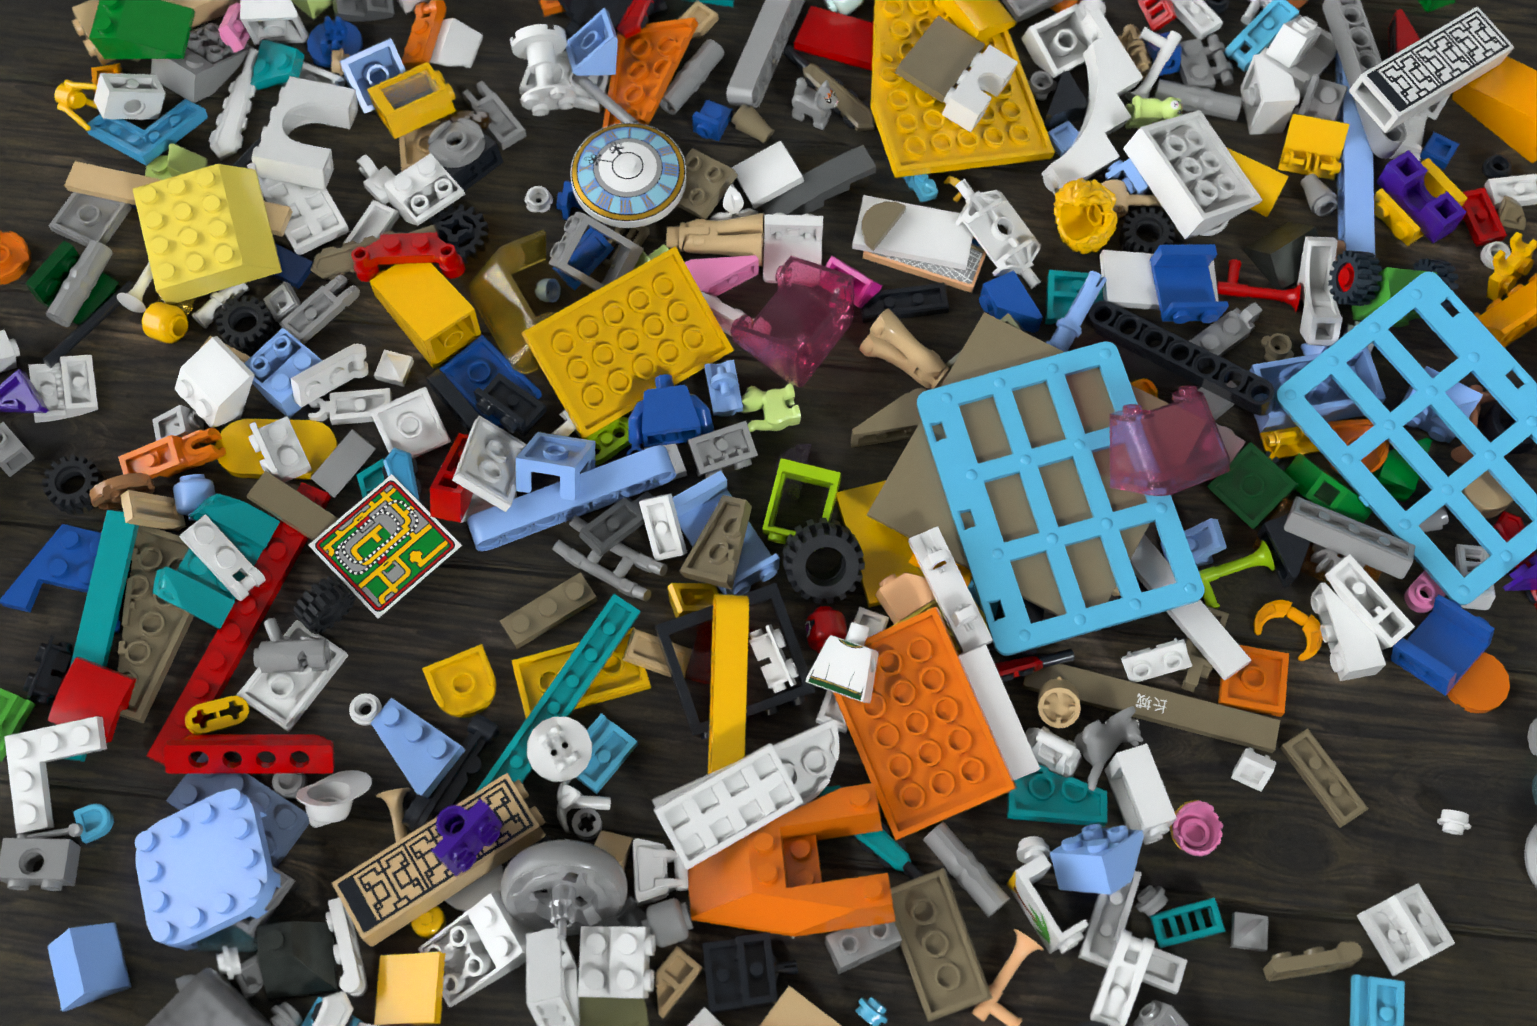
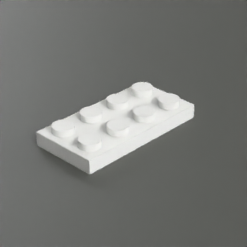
M250 163L247 165L248 169L256 170V164ZM258 177L266 202L289 206L292 210V215L284 234L296 254L302 255L350 232L327 189L323 190Z
M769 743L653 810L683 866L688 870L804 802L773 745Z

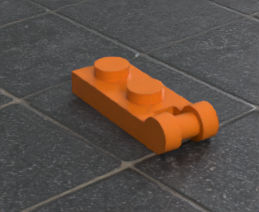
M431 0L429 4L427 2L416 4V19L412 25V31L402 58V63L407 70H411L426 62L430 63L446 13L444 0Z

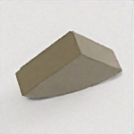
M1504 195L1497 212L1504 227L1524 230L1526 219L1522 206L1514 198Z

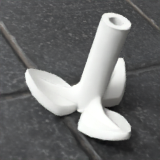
M732 183L724 194L723 207L727 212L716 213L709 220H728L758 214V212L750 208L741 210L744 201Z
M571 780L561 782L557 792V817L559 823L566 833H571L567 825V812L570 809L591 808L609 810L611 806L610 797L582 796L580 791L569 786Z

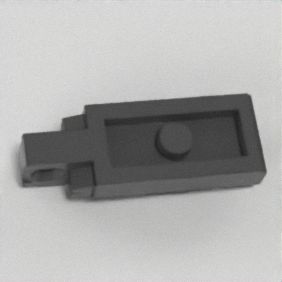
M646 491L634 501L631 498L626 499L624 497L580 530L579 537L601 557L645 523L639 501L652 498L653 496Z

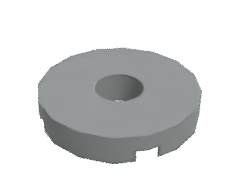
M465 118L458 119L459 122L451 123L449 120L442 123L429 136V152L443 167L459 168L470 164L480 156L485 147V138L481 127L477 123ZM462 140L457 145H451L454 141Z

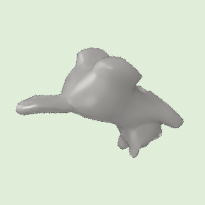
M1134 706L1128 707L1109 717L1105 724H1102L1099 720L1087 725L1082 732L1076 735L1074 743H1076L1075 748L1092 765V770L1088 777V788L1090 791L1096 789L1104 764L1121 743L1128 742L1133 746H1138V741H1143V738L1140 736L1139 721L1131 719L1136 712Z

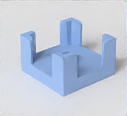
M537 432L516 457V491L525 493L532 491L531 472L560 476V497L575 501L580 495V472L584 473L595 468V441Z

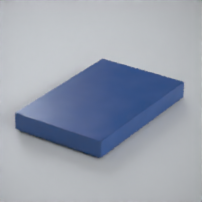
M480 335L439 369L481 417L501 429L504 427L497 417L492 414L491 416L485 415L476 406L477 401L474 391L477 387L484 390L500 373L536 399L542 396L541 391L483 335Z

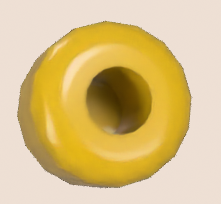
M435 906L413 920L411 926L420 937L431 939L445 928L446 917L444 912L438 906Z

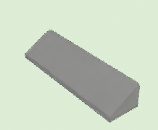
M1296 496L1284 525L1285 531L1344 556L1350 554L1356 561L1396 578L1403 579L1413 563L1415 545Z

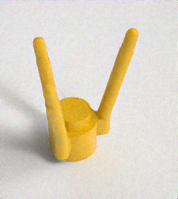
M66 79L55 91V100L59 103L57 108L66 112L81 127L89 131L91 127L72 109L82 108L85 104L98 109L95 102L86 98L82 89L96 90L97 85L73 82Z

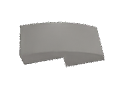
M351 429L315 471L311 479L335 498L376 448Z

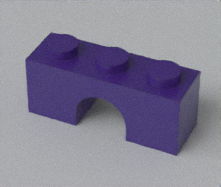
M1408 150L1386 164L1377 180V184L1421 228L1420 231L1434 244L1456 229L1466 211L1448 191L1437 198L1428 192L1424 184V177L1428 170Z

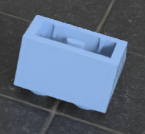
M282 328L244 364L255 374L252 384L274 407L290 419L302 408L294 402L291 378L323 360Z
M1092 824L1082 828V832L1077 836L1064 839L1061 842V846L1050 852L1059 890L1112 895L1130 883L1144 837L1143 831L1128 829L1127 826L1102 828L1100 824Z

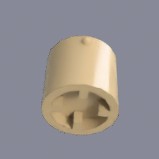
M1062 677L1051 679L1043 684L1038 694V710L1042 720L1055 728L1068 727L1077 720L1081 707L1079 693L1074 684Z

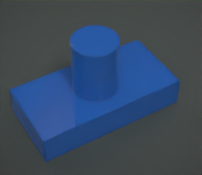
M590 227L581 237L567 264L589 276L610 254L614 247L601 233ZM552 268L571 289L576 290L582 284L559 269Z

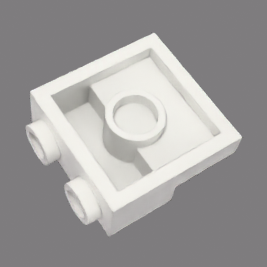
M581 926L578 997L648 998V991H653L654 971L649 970V958L655 953V935L650 934V928Z

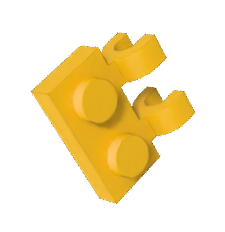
M1516 232L1510 239L1511 255L1505 259V252L1501 250L1494 255L1493 266L1495 268L1494 273L1488 280L1487 298L1495 301L1505 293L1508 294L1515 287L1517 280L1522 275L1525 276L1530 272L1534 264L1532 253L1537 248V240L1532 239L1527 244L1522 241V234Z

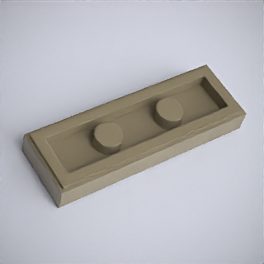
M1308 728L1280 747L1281 751L1339 828L1369 809Z

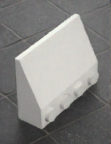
M1200 110L1140 127L1123 148L1185 240L1206 233L1262 201L1260 195Z

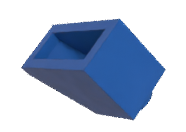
M1014 270L983 284L979 302L985 313L989 312L991 316L999 320L1009 313L1020 323L1025 331L1032 333L1039 331L1043 316Z

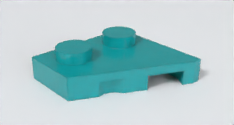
M265 39L261 40L250 84L255 86L257 90L285 83L290 76L299 78L305 55L297 48Z
M1049 270L1047 275L1045 324L1050 325L1056 323L1061 318H1065L1089 273ZM1103 287L1097 295L1094 303L1104 300Z

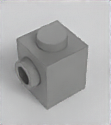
M2 422L0 423V467L11 477L35 458L8 426Z

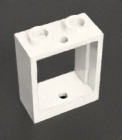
M1144 744L1116 753L1106 767L1105 773L1127 828L1142 830L1144 845L1163 839L1162 834L1170 831L1169 827L1177 817L1148 745Z
M558 927L526 934L527 1006L537 1025L580 1026L578 966L566 940L561 941L557 939Z

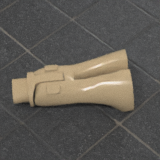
M764 213L728 220L695 219L686 223L681 222L680 227L668 226L666 246L668 248L676 246L680 252L685 251L695 254H718L732 257L756 255L759 259V266H763Z
M889 308L883 311L870 328V334L859 348L867 357H878L899 367L926 388L934 389L941 387L950 371V368L945 365L940 356L915 339Z

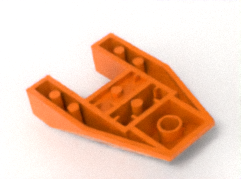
M875 783L843 787L813 799L809 803L781 815L688 869L691 919L693 921L793 937L896 922L888 873L822 882L817 840L882 831Z

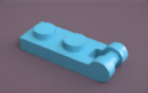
M1272 0L1227 46L1224 55L1231 60L1233 58L1238 62L1237 66L1241 70H1248L1253 56L1260 54L1264 48H1267L1273 42L1283 24L1299 16V10L1286 0ZM1245 44L1251 48L1246 54L1240 50Z

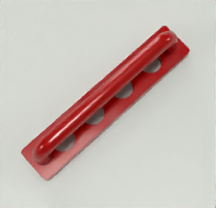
M195 734L185 736L180 740H167L164 745L165 770L168 774L333 773L335 766L333 741L314 734ZM195 751H201L208 756L209 760L199 763L194 761L190 754ZM229 751H235L241 755L242 760L236 763L229 762L224 754ZM268 751L273 753L276 759L273 762L266 763L258 758V753ZM296 751H302L309 756V760L303 763L296 762L291 757V754Z

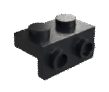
M500 373L484 390L477 387L474 391L477 401L476 406L481 412L487 416L494 415L500 420L501 425L511 433L516 431L523 437L547 411L545 404Z

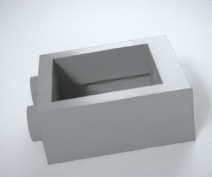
M576 212L575 215L570 216L564 226V231L566 232L561 241L556 242L550 252L551 260L548 264L596 291L632 271L644 248L590 216ZM587 226L621 245L602 283L567 264Z

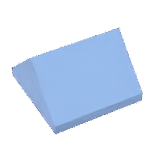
M605 8L567 40L566 51L572 71L576 76L616 75L618 39L609 12Z
M391 38L340 60L349 88L356 89L357 102L364 114L374 110L367 89L406 72Z
M116 923L69 928L48 945L62 1011L65 1012L131 988Z

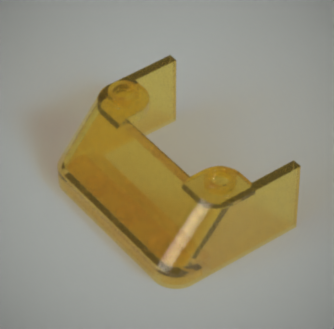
M544 229L501 246L470 282L471 299L510 366L515 371L523 374L531 373L541 367L521 333L555 313L547 312L535 317L511 274L546 260V232Z

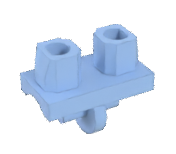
M728 360L720 364H704L713 416L724 417L743 411L734 360Z

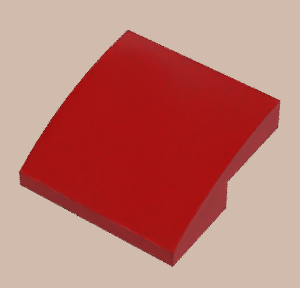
M76 657L59 688L48 721L59 725L95 716L103 717L106 743L111 742L120 712L128 708L136 679L82 657Z

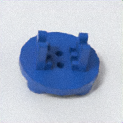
M326 16L324 23L318 25L310 33L307 47L315 65L331 68L332 50L340 51V48H342L344 54L351 56L362 50L363 41L361 33L356 26L343 21L341 17L331 20L330 17Z

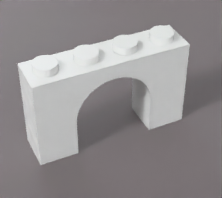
M290 76L286 86L280 89L279 102L276 107H272L270 122L268 126L263 127L261 142L258 147L254 148L252 153V163L256 164L258 177L325 190L334 170L331 149L302 144L292 140L288 135L295 128L309 123H321L350 129L358 111L356 89Z

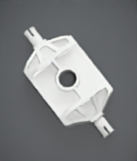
M966 179L960 181L955 187L966 199V204L956 221L957 226L965 223L997 267L992 272L994 276H1002L1014 270L1016 274L1022 275L1030 289L1036 287L1041 281L1030 268L1034 265L1032 261L1040 250V244L1002 192L992 190L974 193ZM997 224L1003 225L1007 229L1008 235L1001 233Z

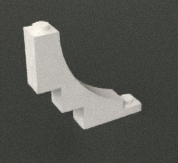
M1098 7L1090 11L1080 23L1084 35L1092 42L1083 53L1089 81L1088 105L1083 125L1070 149L1062 157L1051 163L1042 173L1045 186L1054 195L1056 192H1059V188H1062L1069 181L1079 178L1087 180L1111 166L1120 157L1107 135L1121 128L1131 118L1119 96L1133 89L1143 79V76Z

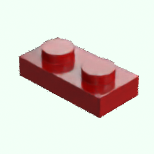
M1485 187L1462 192L1467 197L1462 206L1466 211L1463 219L1476 247L1496 241H1503L1507 234Z

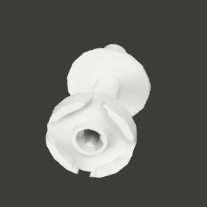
M537 24L516 31V38L512 36L510 38L512 52L519 58L528 59L529 70L536 74L538 87L522 95L520 99L522 106L532 110L534 116H544L549 113V110L573 108L576 98L575 89L566 85H555L552 73L557 68L555 55L565 50L567 46L565 30L557 25H554V30L547 28V24Z

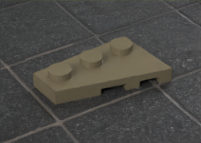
M726 495L721 497L680 569V573L685 578L733 589L752 508L747 500Z

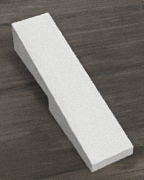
M986 644L959 654L1013 780L1040 770Z

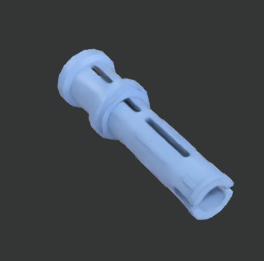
M1095 271L1089 272L1086 281L1065 318L1057 321L1056 331L1051 340L1045 343L1068 352L1075 337H1079L1082 332L1080 326L1104 283H1106L1107 279L1105 277L1101 278L1102 275Z

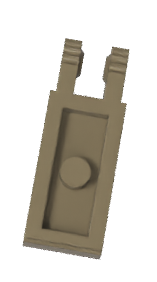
M1346 941L1340 942L1336 948L1325 951L1324 947H1315L1305 950L1304 955L1292 956L1291 952H1283L1273 955L1271 957L1272 960L1263 968L1266 980L1270 982L1341 970L1346 967H1352L1356 961H1359L1362 957L1363 949L1361 945L1354 941H1349L1348 943Z

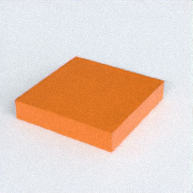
M1239 645L1249 656L1251 662L1225 681L1220 677L1218 704L1239 710L1282 717L1285 713L1289 653Z

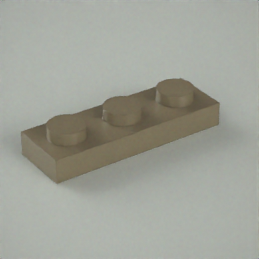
M580 572L501 619L500 623L516 649H519L597 602V597Z

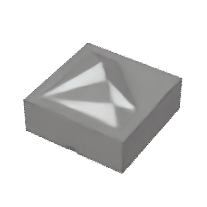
M285 281L263 299L275 322L278 323L301 305L291 284Z
M1234 912L1232 914L1231 947L1265 952L1268 946V916Z

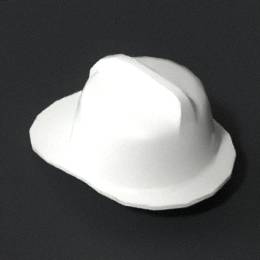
M348 770L337 772L312 785L301 788L296 795L297 799L305 804L310 825L317 828L344 820L350 813L353 799L369 790L372 785V779L367 773Z

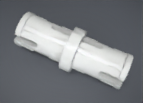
M243 283L220 290L218 293L213 292L210 295L211 299L192 314L193 318L206 329L219 316L218 312L220 309L226 311L223 305L226 302L232 305L234 303L232 299L236 297L238 299L249 290L248 286Z

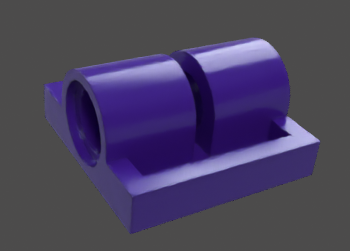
M481 799L469 811L458 805L448 806L439 813L436 820L437 831L443 839L431 851L457 877L461 872L468 871L474 865L477 859L476 855L485 846L492 845L498 839L503 824L492 809Z

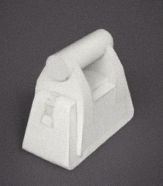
M1044 726L1041 729L1028 728L1025 735L1038 764L1049 768L1048 771L1063 777H1073L1082 760L1080 751L1075 748L1076 743L1050 732V729Z
M639 838L633 840L634 892L638 907L664 899L671 891L689 889L688 870L683 866L675 850L666 849V846L662 843ZM674 862L675 879L668 878L667 863Z

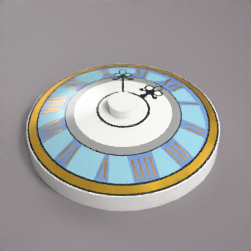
M620 123L598 130L580 145L571 164V183L578 203L591 217L614 227L636 228L657 222L676 207L682 198L686 186V165L683 154L677 144L662 131L639 123Z

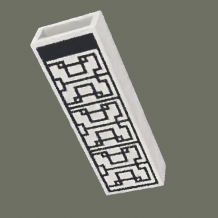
M1475 7L1362 73L1349 89V92L1378 126L1387 133L1501 64L1514 49V46L1478 7Z

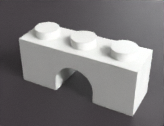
M991 45L987 47L983 54L978 52L970 64L971 70L965 69L957 81L959 86L956 89L951 87L943 100L946 103V107L942 115L971 133L985 114L992 99L991 96L982 90L997 97L1009 82L1018 62Z

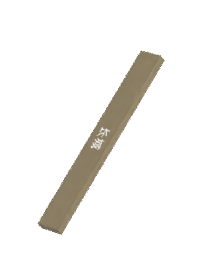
M1064 664L1045 667L1034 672L1032 675L1024 676L1022 688L1039 693L1040 688L1045 682L1062 677L1075 685L1079 693L1080 704L1115 713L1134 706L1136 709L1135 714L1132 716L1134 718L1273 753L1276 749L1280 720Z

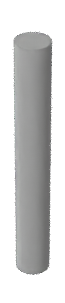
M586 76L579 80V86L622 123H638L635 118Z

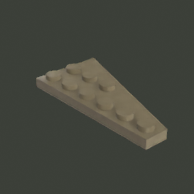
M139 525L131 559V573L127 579L121 624L123 626L122 641H119L118 654L120 656L117 672L136 679L128 708L121 711L120 716L144 724L194 616L152 592L157 570L163 569L166 566L177 570L189 547L178 535Z

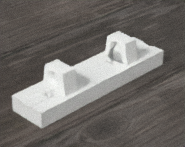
M938 526L909 538L908 543L961 653L984 644L992 643L993 639ZM939 562H946L945 565L933 570L934 566Z

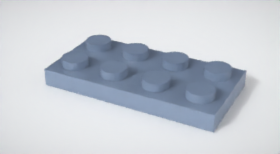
M202 753L196 762H206L209 760L208 756ZM186 774L166 800L179 811L218 792L233 788L262 805L267 815L262 818L272 866L275 868L279 866L310 824L306 812L249 774Z

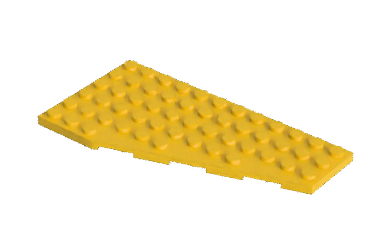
M875 0L871 110L895 178L1046 160L1053 157L1055 151L1008 29L982 41L985 46L981 53L983 54L987 47L991 45L1016 60L1018 64L1009 82L997 97L982 90L991 96L992 99L985 114L970 133L942 115L946 103L940 102L895 73L898 65L937 16L942 17L956 27L957 25L936 0Z

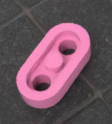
M1424 571L1407 588L1404 598L1411 610L1417 613H1426L1433 609L1434 601L1438 594L1443 597L1446 594L1428 573ZM1420 591H1425L1428 594V598H1424Z

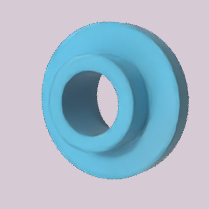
M872 996L869 1000L861 997L858 1001L860 1006L856 1009V1012L872 1026H879L881 1023L885 1024L888 1021L887 1016L884 1014L887 1008Z

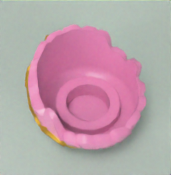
M1193 800L1185 802L1176 810L1175 815L1177 819L1170 826L1172 839L1177 847L1194 856L1210 854L1220 844L1223 835L1221 829L1224 827L1222 822L1218 821L1219 817L1214 812V807L1206 802Z

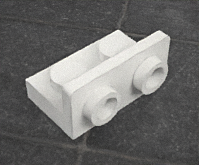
M288 416L261 428H258L255 422L249 424L253 432L252 435L248 436L255 452L261 451L265 458L259 461L264 472L266 470L285 483L312 471Z

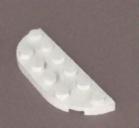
M830 719L773 745L804 802L794 809L815 799L830 781L836 760L839 757V735L834 719ZM728 766L652 799L655 808Z

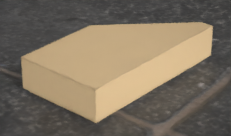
M678 946L655 972L658 1013L662 1019L703 970L702 966Z

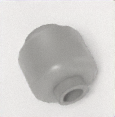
M676 898L650 905L646 910L647 919L641 921L642 927H649L650 934L655 935V943L659 947H666L687 939L689 929L693 928L686 903L680 904Z

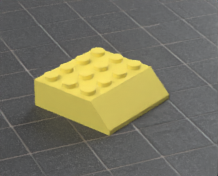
M215 164L133 188L155 289L167 304L172 305L282 272L255 169Z

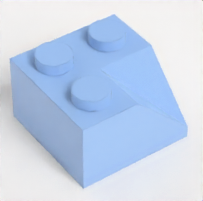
M1428 366L1424 368L1432 379L1440 373ZM1459 382L1445 392L1468 418L1483 394ZM1412 386L1408 389L1401 403L1416 392ZM1430 406L1406 424L1428 432L1431 438L1440 442L1450 443L1456 437Z

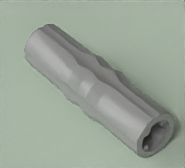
M711 39L706 40L694 56L677 72L661 99L659 105L669 114H676L688 98L698 90L700 84L706 80L708 74L724 56V50L717 42Z
M1159 79L1154 95L1155 99L1161 101L1168 97L1181 99L1182 110L1188 112L1200 110L1203 115H1211L1236 121L1242 102V97Z
M96 240L89 241L47 310L46 316L61 326H70L113 255V251L109 247Z
M945 822L939 824L923 839L945 865L948 872L956 878L959 885L968 892L988 917L1009 901L1010 898Z

